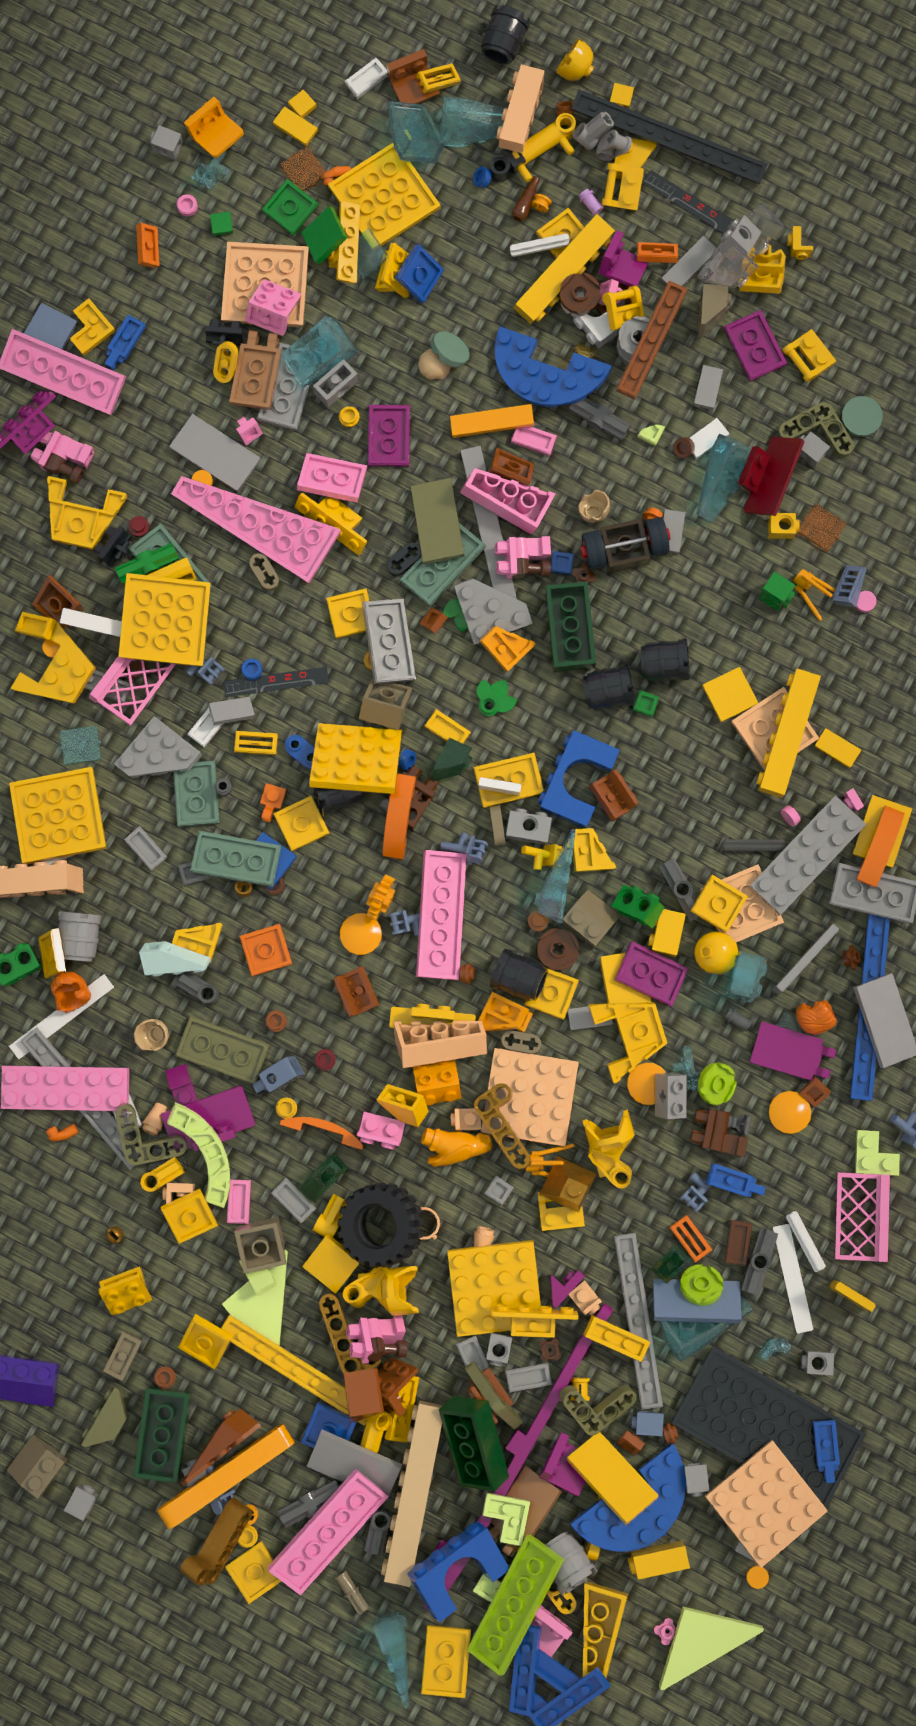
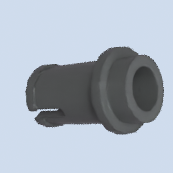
M225 778L217 780L215 783L216 792L224 797L228 796V793L231 794L232 786L230 781ZM221 785L227 786V788L225 790H221Z
M729 1008L723 1018L727 1020L726 1023L730 1022L745 1032L752 1022V1019L738 1013L736 1008Z

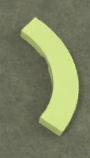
M175 1102L167 1124L184 1132L199 1146L208 1168V1185L204 1197L208 1203L224 1208L230 1188V1169L223 1143L214 1129L200 1115Z

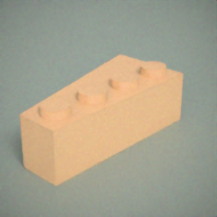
M521 64L519 72L515 71L512 84H515L514 90L509 91L507 102H510L508 109L504 108L502 115L504 124L503 127L499 126L496 139H499L500 148L523 153L530 131L529 125H532L535 109L538 107L539 97L543 91L544 70Z
M65 860L54 861L53 865H47L46 862H37L31 867H27V864H16L15 868L8 869V866H0V898L24 897L25 893L29 896H44L45 891L48 894L57 895L66 894L65 890L75 892L76 894L84 893L83 868L67 864Z
M401 1021L394 1022L395 1043L403 1068L487 1054L486 1032L482 1021H453L452 1024L434 1021L431 1025H421V1021H412V1025H401Z

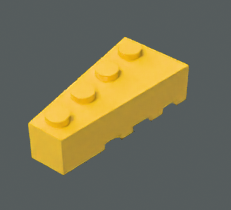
M586 1581L584 1583L583 1677L598 1667L607 1679L628 1593Z

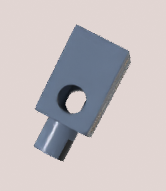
M295 1056L285 1057L259 1073L261 1079L253 1083V1087L258 1095L267 1090L269 1093L275 1092L304 1076L305 1073Z

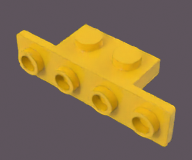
M342 201L339 208V220L348 238L327 258L329 259V267L337 268L336 279L338 281L354 284L357 282L360 205Z
M304 493L299 495L295 508L309 519L339 528L342 531L337 540L357 555L363 552L367 540L353 531L360 524L361 516L336 498L327 496L317 504Z
M417 1004V1007L412 1008L391 1007L389 1027L394 1028V1022L401 1021V1025H412V1021H421V1025H431L434 1021L452 1024L453 1021H475L476 1016L473 1014L455 1013L448 1006H438V1009H429L430 1005Z
M497 1304L495 1307L490 1308L491 1316L511 1317V1336L555 1338V1319L578 1320V1312L574 1311L572 1307H561L560 1310H552V1307L539 1306V1309H530V1306L527 1305L508 1308V1305Z

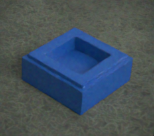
M553 551L550 573L570 576L574 554Z

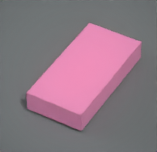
M531 426L517 428L511 443L550 456L557 435Z
M230 1180L227 1223L249 1224L251 1180Z

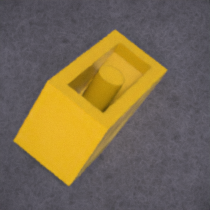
M390 1084L385 1086L377 1098V1102L400 1122L419 1127L429 1112L424 1095Z

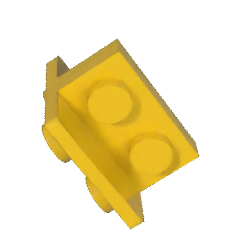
M391 243L389 250L384 253L375 289L379 292L395 291L402 297L408 298L409 292L395 279V276L409 253L396 243Z
M140 1266L99 1282V1294L111 1315L123 1313L126 1310L152 1301Z

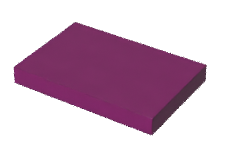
M761 310L723 327L749 382L787 366V361Z
M369 405L368 467H409L410 405Z
M631 941L614 980L664 1005L672 1007L688 968Z

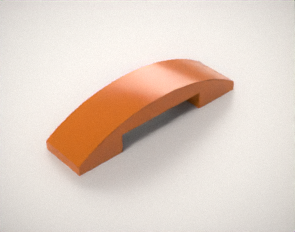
M397 773L395 794H390L384 832L383 856L404 859L411 801L414 796L416 776Z
M886 805L884 806L870 847L857 876V881L874 888L877 887L905 813Z
M294 1117L281 1120L280 1122L282 1126L302 1131L304 1123L344 1135L342 1139V1144L361 1150L364 1147L353 1134L326 1120L311 1117Z

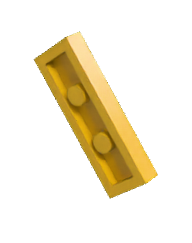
M593 1315L583 1333L585 1337L642 1362L651 1343L638 1335Z
M414 1376L397 1394L402 1399L401 1404L406 1411L401 1417L390 1413L392 1422L386 1430L385 1439L407 1443L419 1377Z

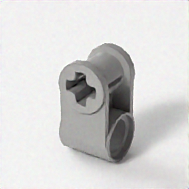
M614 129L610 130L599 138L596 158L610 161L613 158L626 154L631 147L632 139L629 136L619 135Z

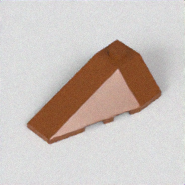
M241 1408L236 1412L230 1410L222 1417L224 1421L218 1425L182 1480V1486L191 1482L214 1462L228 1453L230 1449L261 1427L259 1422Z

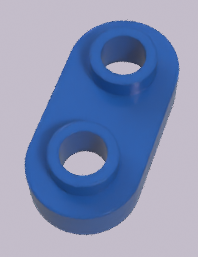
M299 735L289 736L285 741L286 752L306 769L311 770L313 761L310 762L307 758L309 755H314L315 747ZM293 742H298L299 746L297 748H292L291 744Z

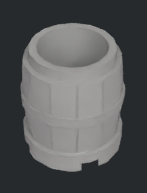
M633 317L631 320L625 321L619 330L617 340L618 355L627 366L639 342L636 339H641L650 321L646 317Z
M59 911L58 920L60 922L58 929L64 959L92 962V958H95L99 941L98 924L101 922V915Z
M568 1531L545 1544L565 1559L554 1579L558 1586L557 1589L562 1596L565 1592L569 1593L588 1580L587 1576L590 1574L594 1576L598 1572L594 1564H591L584 1548L573 1534H569Z

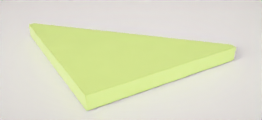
M286 1249V1265L268 1268L277 1284L276 1286L258 1296L250 1281H248L222 1303L231 1316L279 1346L288 1256Z
M682 1607L660 1680V1690H665L762 1633L764 1628L761 1625Z

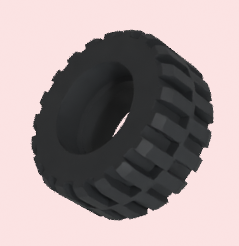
M377 1183L357 1189L353 1192L352 1196H348L345 1200L346 1206H342L339 1213L342 1214V1218L338 1219L337 1225L341 1226V1231L338 1232L339 1238L343 1237L344 1243H342L344 1250L349 1249L351 1251L349 1256L352 1259L358 1258L360 1264H369L373 1268L391 1266L409 1258L413 1254V1250L417 1249L420 1245L418 1239L422 1238L424 1233L423 1230H420V1226L424 1225V1218L420 1219L419 1216L422 1210L420 1206H415L414 1203L417 1200L413 1195L408 1196V1191L404 1188H398L396 1184ZM374 1205H384L395 1217L397 1225L396 1234L388 1245L375 1243L367 1233L365 1220L368 1211Z

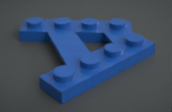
M530 1625L514 1657L509 1712L529 1716L536 1726H557L607 1690L611 1685L598 1667L583 1678H580L540 1650L541 1627ZM536 1676H539L559 1690L561 1694L548 1702L535 1693Z

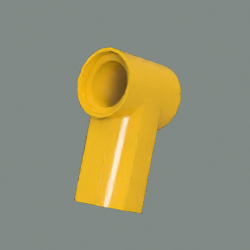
M174 1157L153 1171L145 1173L141 1178V1186L149 1192L158 1191L185 1172L181 1163ZM151 1176H154L157 1180L154 1188L148 1185V1179Z
M333 1194L312 1231L324 1237L327 1234L334 1237L339 1228L337 1225L338 1219L342 1218V1214L339 1213L342 1206H346L345 1199Z
M386 1411L364 1419L366 1427L361 1447L378 1453L383 1432L390 1427L392 1422L391 1415Z

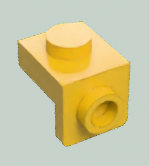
M793 226L791 233L787 234V246H790V257H796L798 260L810 258L813 246H801V226Z

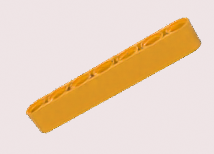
M283 1423L276 1426L160 1506L157 1512L168 1530L180 1524L295 1443Z

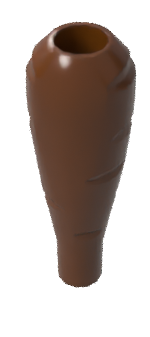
M533 176L530 184L515 204L512 211L514 220L521 222L528 216L540 178Z

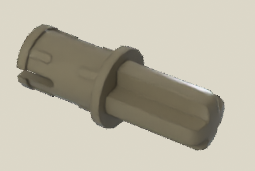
M345 1570L335 1577V1580H337L345 1593L344 1597L349 1599L357 1614L365 1612L369 1608L368 1604L359 1592V1586H355L347 1571Z

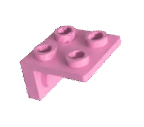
M263 280L248 302L245 321L283 336L287 329L289 315L299 301L301 294L274 282Z
M364 1112L357 1137H360V1141L373 1145L374 1141L382 1143L381 1147L394 1150L395 1146L400 1147L405 1123L396 1119Z
M542 1605L540 1606L531 1625L541 1627L539 1649L552 1657L563 1640H568L571 1636L572 1629Z

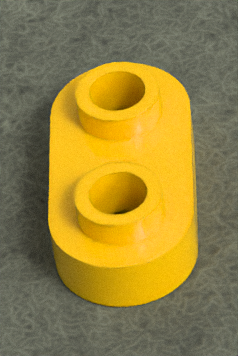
M223 342L216 350L213 374L221 383L229 382L235 375L238 349L232 342Z

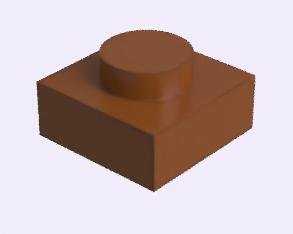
M431 608L419 624L424 629L435 634L448 617L443 612Z
M814 1077L800 1090L799 1094L816 1107L830 1095L831 1091Z
M629 1431L622 1434L616 1442L633 1456L641 1451L645 1444L638 1435Z

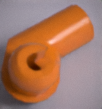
M336 166L328 170L322 176L324 179L323 184L328 186L330 182L334 181L335 177H340L351 170V167Z
M75 1124L60 1131H57L55 1126L46 1130L48 1139L52 1142L63 1141L79 1133Z

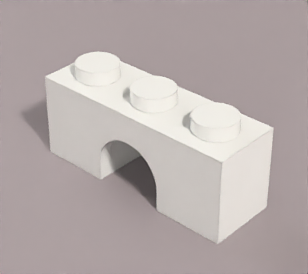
M578 290L575 291L576 297H584V290L580 292ZM561 303L563 310L574 317L573 320L576 326L586 332L588 341L592 345L595 344L598 349L618 335L619 329L610 330L607 312L600 317H592L587 313L584 316H578L567 311Z

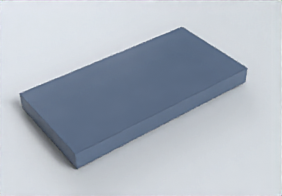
M653 1279L654 1321L741 1323L740 1281H723V1292L720 1298L713 1304L699 1306L690 1303L684 1298L680 1290L681 1279Z

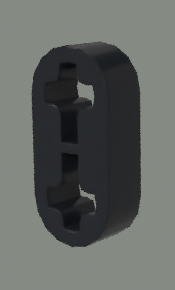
M408 543L393 555L387 563L389 573L397 577L409 570L422 556L420 546L416 543ZM411 549L413 551L416 549V557L411 555L406 559L409 555L408 550ZM402 560L404 561V562L401 563V565H400L401 570H398V569H394V570H393V569H392V568H393V564H392V563L395 562L396 564H398V563H400Z

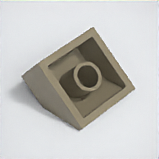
M703 284L699 299L697 338L705 336L723 320L724 314L728 313L729 306L731 305V293H728V286Z
M372 677L363 697L359 719L399 730L404 719L412 688L397 683L374 684Z
M587 890L565 915L562 923L595 948L621 915L591 891Z
M279 1217L236 1227L234 1233L244 1274L286 1265L284 1240Z
M33 1434L7 1471L21 1487L38 1499L44 1494L68 1459Z

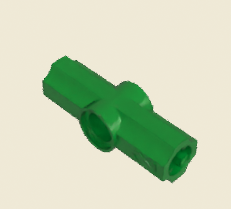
M169 543L154 551L147 550L135 556V559L115 567V570L122 585H124L127 573L148 575L180 559L173 544Z

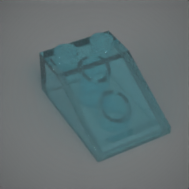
M389 101L387 105L393 144L400 160L406 162L437 163L445 143L425 105Z
M326 316L281 355L301 387L304 388L325 376L343 359L346 362L350 360L358 351L338 319Z

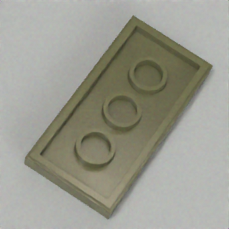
M447 478L411 486L424 565L464 557L452 479Z
M190 1016L175 1056L253 1084L257 1082L270 1045Z

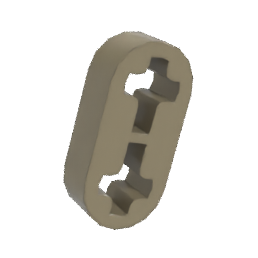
M254 554L249 563L254 575L265 590H276L279 586L277 573L265 555ZM259 560L261 562L264 560L262 564L265 570L261 571L259 566L254 567L256 565L255 561ZM265 574H268L271 579L275 578L273 585L265 584L267 582Z
M500 806L489 807L495 846L505 845Z
M507 1031L501 1038L502 1046L507 1050L535 1054L541 1048V1040L534 1034ZM514 1035V1039L520 1040V1044L513 1043L512 1046H508L505 1038ZM533 1038L538 1047L529 1050V1046L522 1044V1042H529Z

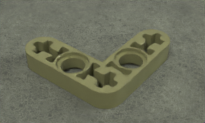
M821 402L781 424L778 430L779 437L799 438L820 427L837 456L842 458L848 457L854 449L852 439L832 406L826 402ZM820 409L828 411L826 417L822 414L815 421L814 416L819 414ZM804 417L809 418L811 425L803 427L800 424V419ZM795 424H796V429H794V430L791 432V436H789L788 434H785V435L783 434L785 428H786L787 430H790V429L794 428V426H795ZM831 425L837 426L839 433L836 435L830 434L828 427ZM841 435H843V437L841 438L842 444L848 445L847 451H845L844 449H839L841 443L838 438H840Z
M123 1103L117 1107L116 1120L124 1156L129 1164L140 1165L177 1157L185 1153L187 1142L180 1135L142 1142L134 1107L129 1103ZM123 1109L131 1112L129 1114V1123L134 1121L135 1124L121 1125L126 1123L125 1117L123 1115L120 1116ZM127 1129H133L137 1135L134 1139L129 1140L125 1138L124 1132ZM174 1141H178L179 1144H183L180 1146V1150H176L175 1147L168 1148L169 1153H165L166 1150L164 1143L168 1142L167 1147L173 1146ZM135 1144L136 1153H140L138 1159L135 1160L133 1156L129 1157L132 1153L131 1145ZM159 1145L162 1148L161 1154L152 1155L150 1147Z
M474 1361L468 1364L465 1370L484 1398L489 1401L495 1413L513 1429L519 1427L523 1421L517 1412L498 1395L483 1371Z
M623 1385L592 1409L574 1386L564 1387L559 1394V1398L583 1430L591 1436L598 1434L635 1403L637 1398L636 1393L631 1387ZM572 1395L576 1401L572 1403L568 1396ZM613 1406L611 1413L604 1414L607 1407ZM580 1407H586L582 1414H576ZM590 1418L594 1425L590 1426L586 1420Z

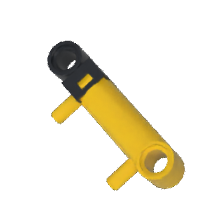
M568 113L560 114L555 122L527 139L523 153L505 149L503 155L494 156L490 161L491 179L495 182H504L508 179L511 171L513 175L520 173L526 182L531 181L532 176L525 167L526 164L559 143L568 155L573 154L574 149L568 140L572 138L575 130V118ZM568 125L570 128L563 129L561 128V126ZM501 166L504 170L497 171L495 168Z

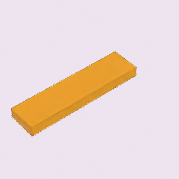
M532 404L450 416L453 438L534 426Z

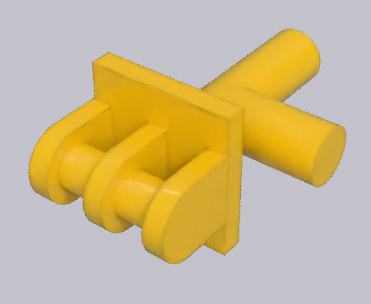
M557 844L544 845L543 849L522 846V854L535 856L534 870H542V866L561 868L559 862L562 859L560 855L563 850L562 846Z

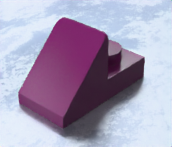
M186 1064L166 1070L169 1088L173 1093L176 1103L185 1105L198 1100Z
M579 1270L576 1272L571 1271L564 1278L566 1282L564 1285L550 1274L552 1305L555 1308L561 1304L585 1277Z

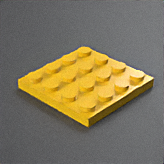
M396 141L328 184V188L339 203L346 201L360 205L359 232L373 252L441 209V205Z
M127 573L118 658L202 667L211 583Z
M318 723L309 787L395 794L402 730Z
M92 767L9 783L22 864H31L107 849Z
M533 1240L447 1250L457 1337L511 1331V1317L491 1316L490 1308L495 1307L497 1304L508 1305V1308L527 1305L530 1306V1309H539V1306H541Z

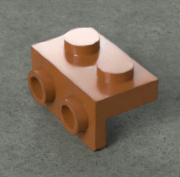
M616 769L589 786L611 821L630 812L638 805L635 794L631 792L624 778Z
M363 966L344 975L334 977L335 989L340 994L343 1000V1008L349 1017L360 1015L379 1006Z

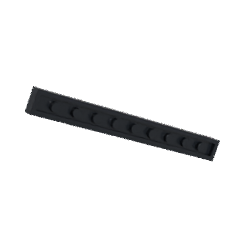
M580 89L571 108L572 111L592 119L601 112H607L614 122L613 127L759 185L768 165L765 162Z

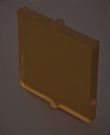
M309 147L304 148L297 154L293 153L292 157L280 164L292 183L303 191L311 186L315 187L316 183L323 179L322 176L326 172Z
M816 504L810 514L805 516V521L798 533L828 552L835 540L840 538L839 534L847 523Z

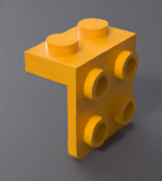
M215 97L206 102L184 122L190 137L213 158L219 157L244 135L243 129L224 113L219 100Z
M455 1060L413 1067L417 1093L424 1095L426 1105L462 1099Z

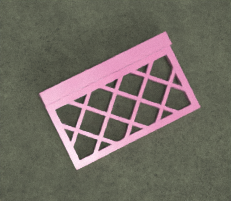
M117 657L90 693L89 699L99 703L131 726L176 664L171 663L169 667L160 668L159 662H156L157 669L145 670L144 661L140 660L142 671L130 672L129 664L136 659ZM157 672L159 681L156 684L148 685L146 674ZM143 674L145 685L133 687L131 676ZM128 676L130 687L118 689L117 680L119 677ZM145 689L147 696L145 700L135 701L134 690ZM131 691L133 702L121 703L119 692ZM109 693H116L118 704L109 705L103 699ZM133 705L134 714L131 719L122 714V706Z
M838 1173L835 1259L888 1262L890 1175ZM842 1177L852 1178L857 1183L849 1193L842 1187ZM855 1178H864V1179H863L862 1181L858 1182ZM867 1178L877 1179L876 1189L870 1194L861 1185ZM860 1186L868 1196L858 1204L850 1194ZM843 1190L846 1195L841 1199ZM875 1192H876V1200L872 1197V1195H873ZM847 1197L856 1204V1207L848 1215L841 1208V1202ZM869 1198L876 1204V1210L870 1215L861 1207ZM858 1208L867 1216L859 1226L849 1217ZM841 1212L845 1215V1217L842 1220ZM875 1213L876 1222L871 1218ZM847 1218L856 1227L848 1236L841 1231V1223ZM869 1219L875 1225V1232L870 1237L860 1229ZM857 1230L866 1238L858 1248L849 1239ZM840 1233L845 1237L841 1242ZM874 1235H875V1244L871 1241V1238H872ZM846 1240L856 1249L850 1255H840V1245ZM869 1241L875 1247V1257L865 1256L859 1249ZM858 1251L861 1256H853V1255Z

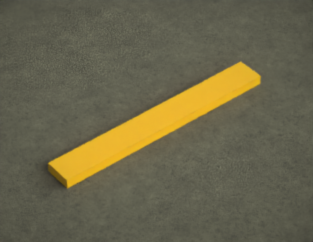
M229 1314L221 1329L233 1336L230 1342L341 1412L349 1415L345 1387ZM364 1419L357 1421L364 1426L366 1425Z

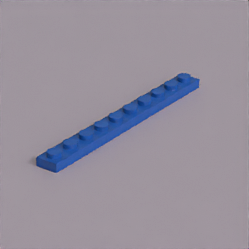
M868 914L861 984L885 975L890 919ZM859 1006L850 1099L872 1101L876 1054Z

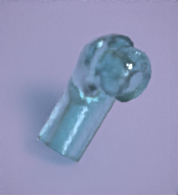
M783 1338L771 1339L758 1355L767 1361L773 1352L787 1354L791 1350V1345Z

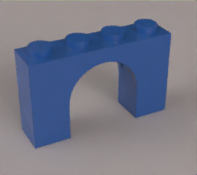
M573 730L572 735L567 734L563 746L566 749L563 754L559 753L554 764L558 766L555 774L550 773L546 782L549 788L547 792H542L538 803L541 804L540 810L586 829L595 807L569 795L563 784V776L568 768L577 763H589L611 772L620 750Z
M479 1521L470 1524L465 1531L451 1538L445 1546L432 1552L430 1557L422 1563L416 1564L407 1573L430 1615L439 1623L457 1610L445 1588L446 1573L455 1561L464 1557L474 1558L483 1575L492 1583L509 1570V1566L488 1529Z

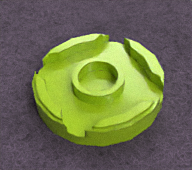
M720 1062L711 1063L706 1066L698 1080L700 1097L705 1102L715 1106L728 1102L736 1089L733 1069Z
M697 1264L683 1272L680 1280V1290L684 1298L690 1303L707 1306L715 1303L720 1298L723 1292V1279L720 1273L713 1267Z

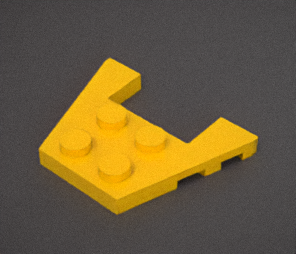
M48 476L52 540L94 550L127 499V494L108 489L103 510L65 502L63 497L67 481Z
M56 621L50 639L58 643L60 648L39 682H36L20 672L11 689L75 704L96 667L74 643L68 633L64 631L59 622Z
M653 1002L588 1005L595 1025L613 1018L617 1022L627 1057L607 1064L613 1083L620 1081V1078L627 1072L630 1073L635 1069L636 1065L644 1059L647 1060L667 1044L656 1004Z

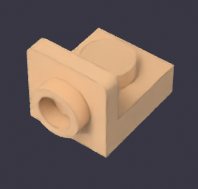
M475 1108L455 1109V1113H451V1126H455L456 1131L481 1130V1118Z
M167 1183V1187L163 1188V1200H166V1204L172 1202L173 1192H176V1196H185L195 1191V1184Z
M585 1280L569 1294L584 1315L587 1313L592 1315L601 1308L598 1304L602 1301Z

